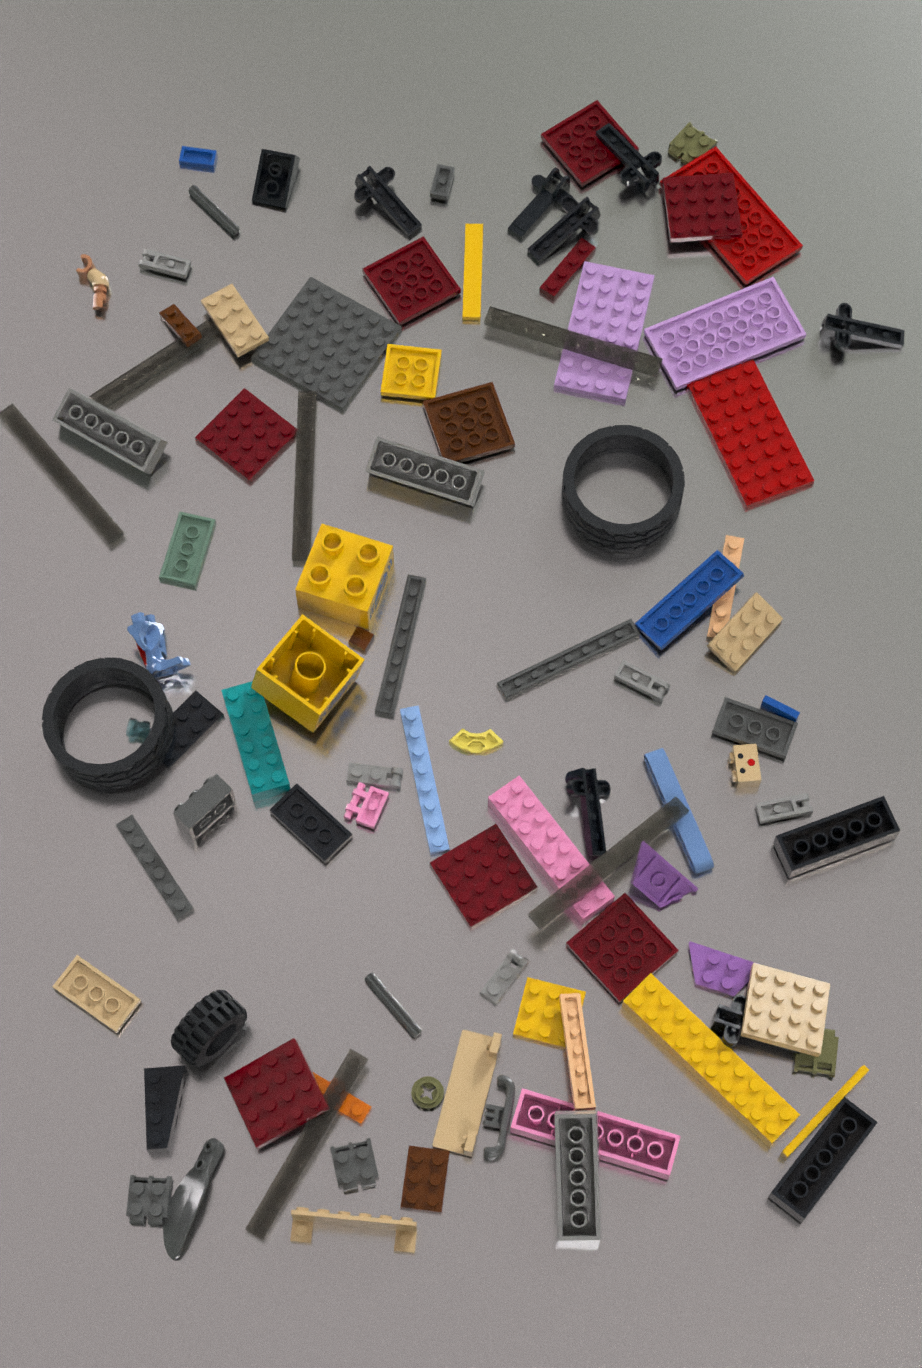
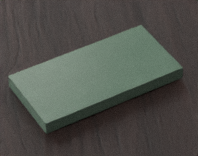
M179 511L159 580L196 588L216 524L215 519Z

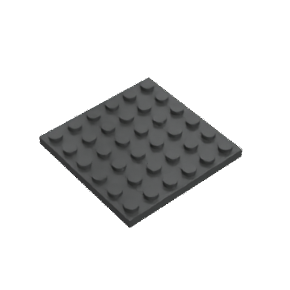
M310 276L268 333L269 341L256 349L251 356V361L337 409L344 411L387 351V344H392L401 332L402 326Z

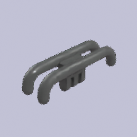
M505 1075L497 1077V1085L504 1087L507 1091L504 1107L486 1104L485 1109L491 1110L493 1113L485 1112L484 1117L492 1120H483L482 1125L500 1129L497 1145L485 1147L483 1150L484 1157L488 1159L499 1157L506 1147L515 1098V1085Z

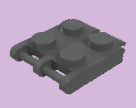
M370 1138L354 1144L349 1142L348 1145L334 1148V1146L330 1147L338 1187H343L344 1194L358 1191L357 1183H361L362 1189L376 1186L375 1179H379Z
M136 1175L130 1176L126 1216L130 1217V1224L145 1225L146 1218H148L149 1225H164V1218L168 1219L172 1176H167V1178H154V1176L150 1175L148 1178L136 1177Z

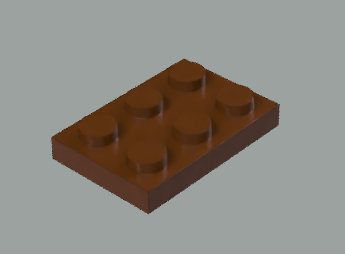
M409 1146L401 1209L442 1214L450 1151Z

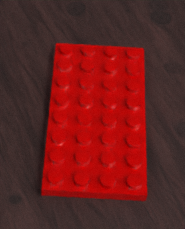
M715 146L667 177L722 173L734 174L742 236L741 238L707 241L742 282L747 285L802 250L803 245ZM660 180L659 185L663 189V183Z
M754 359L687 384L686 387L746 509L814 484V479Z

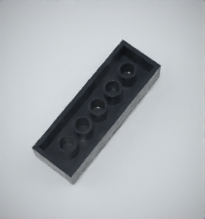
M882 796L776 835L773 844L788 877L791 878L895 839L900 832V828L885 797Z
M844 1097L768 1197L802 1223L878 1122Z

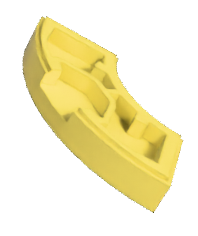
M462 728L449 740V743L456 749L466 753L483 754L499 748L504 744V741L491 729L476 734Z

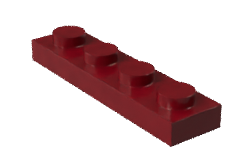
M581 238L539 287V291L555 300L584 265V261H587L596 251V247Z

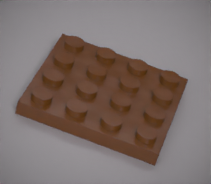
M493 382L423 401V407L441 457L462 463L515 447L513 436Z

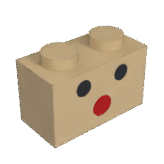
M734 745L732 752L729 753V763L733 764L734 771H731L732 782L736 783V789L759 787L762 779L757 745Z

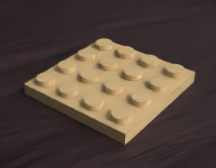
M753 963L750 971L740 1036L819 1057L822 1050L830 983Z

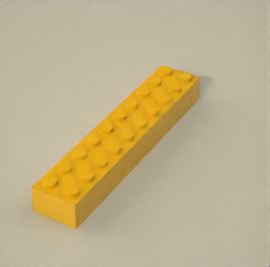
M651 973L623 1000L622 1008L768 1148L798 1119L800 1114L732 1049L724 1045L722 1040Z

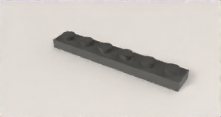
M130 815L117 823V829L176 920L178 921L193 912L194 908L134 816Z

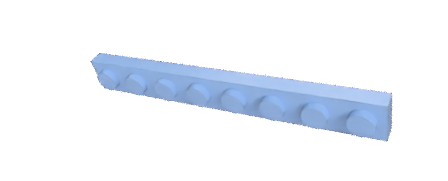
M419 705L400 709L430 855L448 852L450 848Z

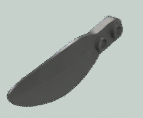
M211 1138L205 1142L194 1167L183 1178L170 1200L168 1219L164 1218L163 1238L167 1254L172 1259H177L183 1249L192 1222L205 1195L209 1176L213 1173L223 1153L224 1145L216 1138Z

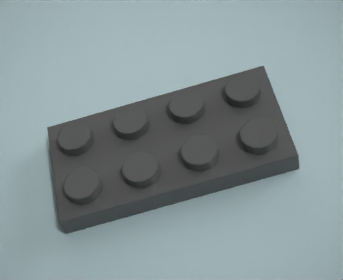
M725 697L712 733L744 745L756 744L758 750L785 759L798 723Z

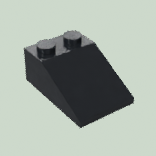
M261 149L252 202L286 208L296 180L300 158L293 154Z

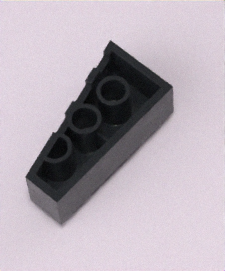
M185 1065L144 1068L146 1147L149 1155L170 1153L180 1100L184 1089V1081L187 1075Z

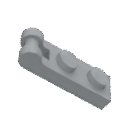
M145 249L142 254L143 259L138 264V267L143 270L149 269L186 279L191 267V260Z
M625 660L622 661L614 675V679L652 697L657 702H662L663 694L670 687L668 682ZM653 685L659 687L657 691L652 689Z
M349 762L346 783L358 784L360 782L366 786L400 789L401 782L399 780L403 769ZM387 775L392 776V780H386Z
M804 793L756 803L755 807L760 824L812 814L813 809L812 806H809L808 802L810 800L809 795ZM796 803H801L802 807L797 808Z
M514 949L508 953L505 960L480 991L482 996L497 1005L529 962L526 957L522 958L519 956L518 952ZM512 961L518 964L516 968L510 965Z

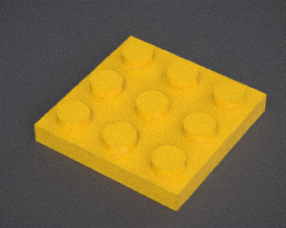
M387 344L380 394L383 396L420 400L435 398L442 350Z
M527 977L513 1036L566 1049L559 996L560 994L580 993L583 1006L586 992Z

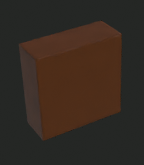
M357 626L348 643L366 652L374 639V634Z

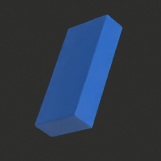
M182 146L179 165L214 169L217 150Z
M765 695L760 706L761 709L794 722H797L800 714L799 711Z

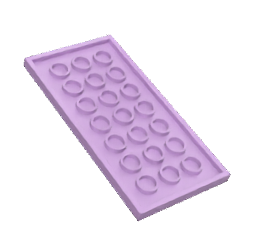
M584 261L554 383L555 389L626 402L655 275Z
M774 277L644 329L646 338L676 391L704 377L806 338V332Z

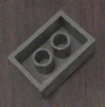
M218 774L213 777L210 776L199 790L196 789L189 795V799L186 802L178 804L174 809L173 814L177 826L194 841L236 803L233 789Z

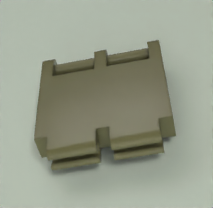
M689 122L669 143L668 153L676 159L682 156L681 162L686 165L714 148L718 140L711 139L703 130H698Z
M824 1028L822 1050L819 1057L805 1053H795L794 1072L800 1070L812 1072L813 1075L821 1073L835 1077L839 1037H835V1030Z

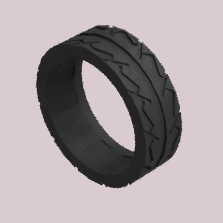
M615 425L613 427L600 428L580 440L566 460L562 479L563 509L572 527L578 530L577 533L597 546H603V548L615 551H630L632 549L644 548L662 538L672 528L678 518L685 487L683 467L679 456L672 446H668L669 443L659 435L632 425ZM617 452L631 453L647 459L660 469L670 488V498L657 514L644 521L631 524L609 522L589 511L578 497L575 481L579 473L588 463L603 455Z
M108 657L86 661L62 676L46 699L42 714V720H44L42 722V729L48 748L68 775L86 786L97 789H118L137 783L159 767L173 742L175 726H173L175 723L173 709L154 676L147 669L133 661ZM119 683L140 688L153 698L155 715L151 731L144 743L132 754L112 763L93 764L78 760L67 753L63 739L64 724L72 707L83 695L95 688Z

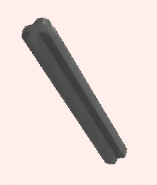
M192 185L188 189L189 194L233 236L240 232L239 226L196 185Z
M368 974L365 977L366 983L413 1038L419 1036L422 1032L421 1028L375 974Z

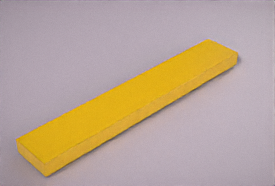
M465 223L462 320H481L483 224Z
M865 1065L858 1069L783 1149L780 1156L785 1161L837 1107L841 1100L866 1076L869 1069Z

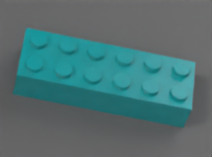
M251 681L221 691L253 802L287 793L291 788L265 699L251 688L253 682Z

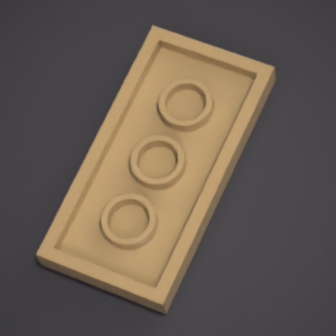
M233 284L201 300V304L237 357L269 341L268 335Z
M756 592L706 646L732 672H735L783 618Z
M76 955L52 986L54 990L115 1033H118L141 1003V999L78 955Z

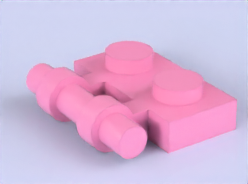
M359 782L357 787L353 789L350 803L345 807L344 818L351 820L352 815L356 814L358 815L356 823L374 829L389 797V793L373 786L370 787L368 792H365L364 788L366 785ZM364 799L362 807H357L359 800Z

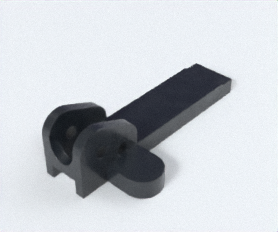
M610 123L596 131V136L627 167L620 173V182L623 185L635 183L640 192L645 193L648 191L650 184L653 186L659 184V172L655 169L662 163V155L659 152L653 151L643 157ZM641 167V170L646 176V178L637 170L638 168Z
M368 166L367 170L356 176L355 185L357 189L354 193L355 201L365 203L367 200L374 198L397 226L408 237L422 227V224L389 188L388 184L395 177L394 169L384 167L376 173L371 166ZM365 176H366L367 180H368L373 186L376 187L375 190H373L372 187L365 181V179H364Z
M556 167L552 169L547 178L542 175L533 176L531 186L539 193L508 227V232L522 241L554 204L562 208L561 199L564 196L570 195L566 191L570 187L571 177L568 175L563 177ZM559 180L560 183L553 194L550 193V188Z
M570 195L564 196L561 199V206L567 214L527 249L539 263L547 258L579 228L589 235H595L599 231L597 221L601 214L599 208L588 197H585L580 203ZM586 214L581 220L578 219L579 217Z
M841 303L836 309V315L827 314L821 323L822 328H824L821 333V340L824 342H834L835 347L840 351H844L849 347L851 339L900 349L904 346L905 330L852 319V307L847 303Z
M580 768L569 771L565 777L566 789L569 795L580 797L588 856H605L607 852L600 797L610 794V784L606 780H597L596 768Z
M736 995L731 1001L730 1007L719 1004L714 1012V1020L710 1030L717 1036H722V1042L727 1047H734L740 1039L746 997L743 995ZM779 1047V1048H781V1049H784V1050H787V1051H790V1052H794V1053H797V1054H800V1053H801V1052H797V1051H794V1050H790V1049H786V1048H783V1047Z

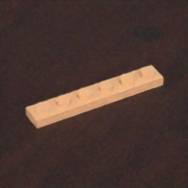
M726 535L722 554L739 569L744 538ZM736 584L713 604L707 633L708 640H712L730 620Z
M580 993L560 994L559 1001L574 1111L595 1110L596 1104Z

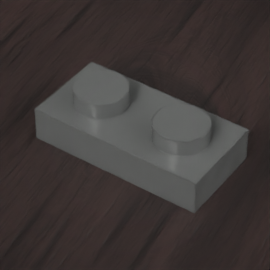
M437 164L430 198L448 200L455 167Z

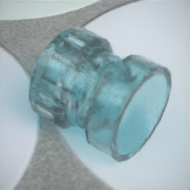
M130 718L126 729V736L132 738L136 736L141 740H146L150 731V722H139L135 718Z

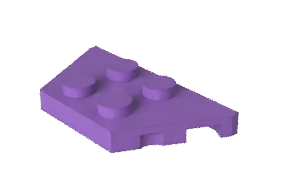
M644 841L641 843L631 883L656 905L662 908L671 901L683 898V895L691 891L696 892L699 889Z
M691 941L689 942L688 948L690 950L695 986L734 998L749 983L751 966L755 962Z

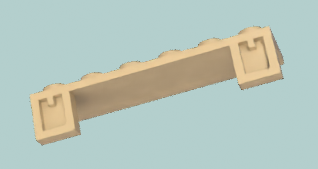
M462 1030L432 1144L434 1148L472 1157L502 1034L494 1032L493 1037Z
M297 1207L296 1210H291L293 1219L291 1242L311 1244L314 1223L396 1231L394 1252L415 1254L417 1222H413L412 1218L401 1217L400 1220H393L392 1216L380 1215V1218H373L371 1214L359 1213V1216H352L350 1212L338 1211V1214H332L326 1209H317V1212H311L309 1208Z

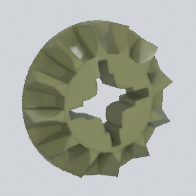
M426 1076L414 1083L411 1095L414 1103L420 1108L429 1110L437 1107L443 1100L444 1089L439 1080ZM423 1086L427 1090H433L431 1093L432 1100L428 1096L422 1097L424 1094Z

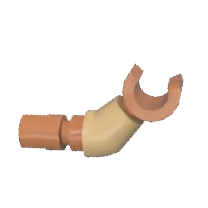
M82 254L80 256L81 260L87 266L84 269L78 268L76 272L79 277L87 278L92 284L95 293L93 295V310H99L106 303L109 280L105 274L96 269L90 256Z

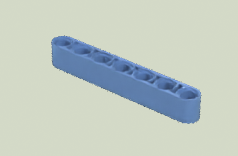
M660 748L644 754L647 768L693 873L696 875L714 868L712 857L664 749Z

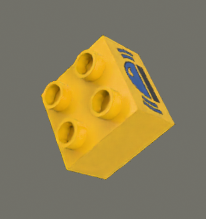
M321 523L295 588L298 608L369 630L394 566L393 546Z
M302 614L256 669L251 688L313 733L358 678L365 659Z

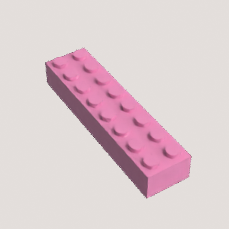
M520 775L488 797V806L581 925L587 923L614 902L615 896Z
M522 1088L510 1132L555 1146L554 1114L556 1111H574V1105L567 1101ZM598 1111L600 1160L662 1179H669L681 1136Z

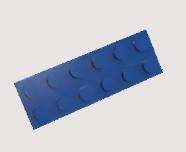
M716 550L635 623V626L662 651L744 577V573L720 551Z

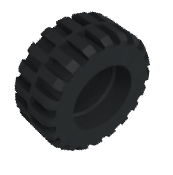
M225 990L211 992L208 996L203 997L200 1002H197L186 1013L185 1017L180 1020L179 1025L176 1026L171 1036L172 1048L192 1067L199 1068L209 1064L214 1058L216 1059L235 1040L236 1036L239 1035L247 1020L246 1009Z

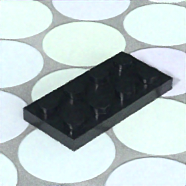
M196 690L173 712L175 721L173 725L175 726L174 738L169 752L165 754L166 757L162 761L170 770L224 717V714Z
M297 783L269 810L276 819L325 864L353 837V834Z

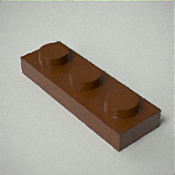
M175 304L159 312L162 320L187 347L202 338L199 330Z

